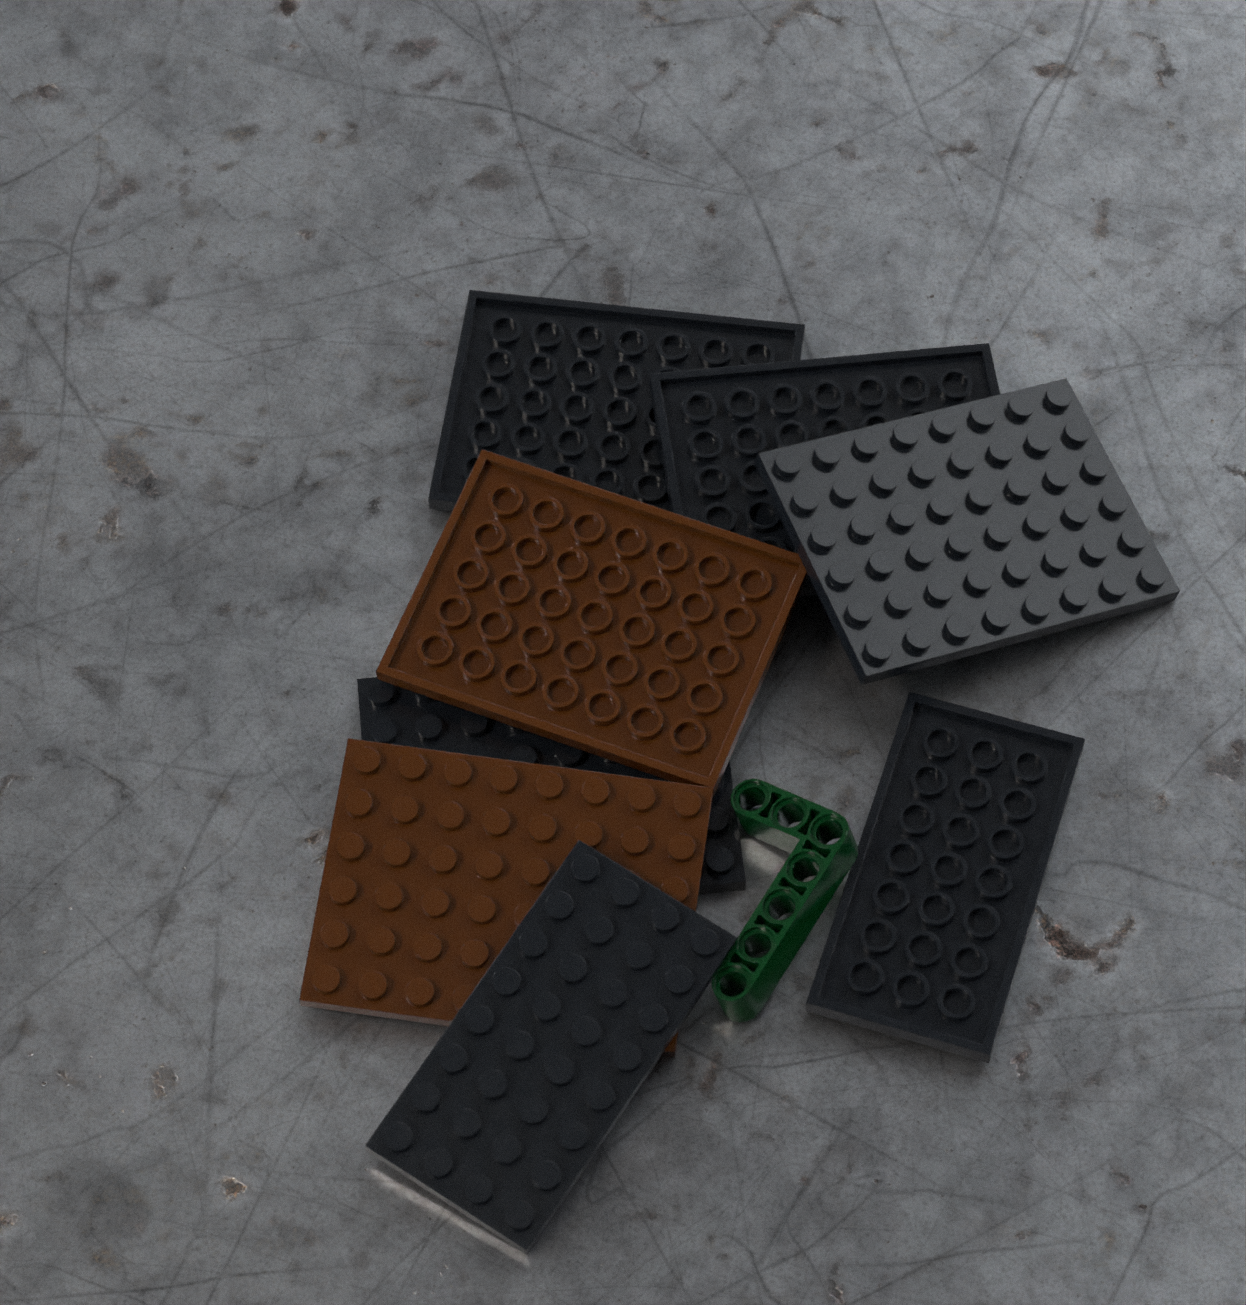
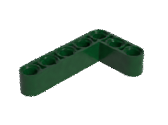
M758 779L744 780L733 789L731 794L732 807L744 832L791 854L711 981L712 990L725 1015L730 1020L736 1022L749 1021L755 1018L762 1010L858 855L857 843L844 816ZM762 805L760 808L750 811L755 806ZM795 822H800L798 825L794 827H789L791 824ZM840 838L837 842L827 845L829 841ZM816 875L811 881L803 882L807 877ZM786 913H793L790 917L786 919L778 920L781 916L785 915ZM762 951H769L763 957L754 958L758 953ZM745 989L741 994L730 997L734 991Z

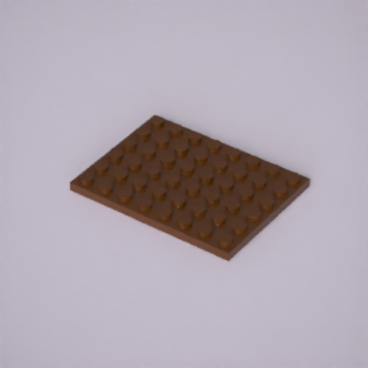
M482 449L379 663L376 675L378 680L671 782L712 787L714 796L806 583L808 574L797 553Z
M348 738L300 993V1005L449 1026L578 840L696 912L713 788ZM679 1030L661 1056L675 1058Z

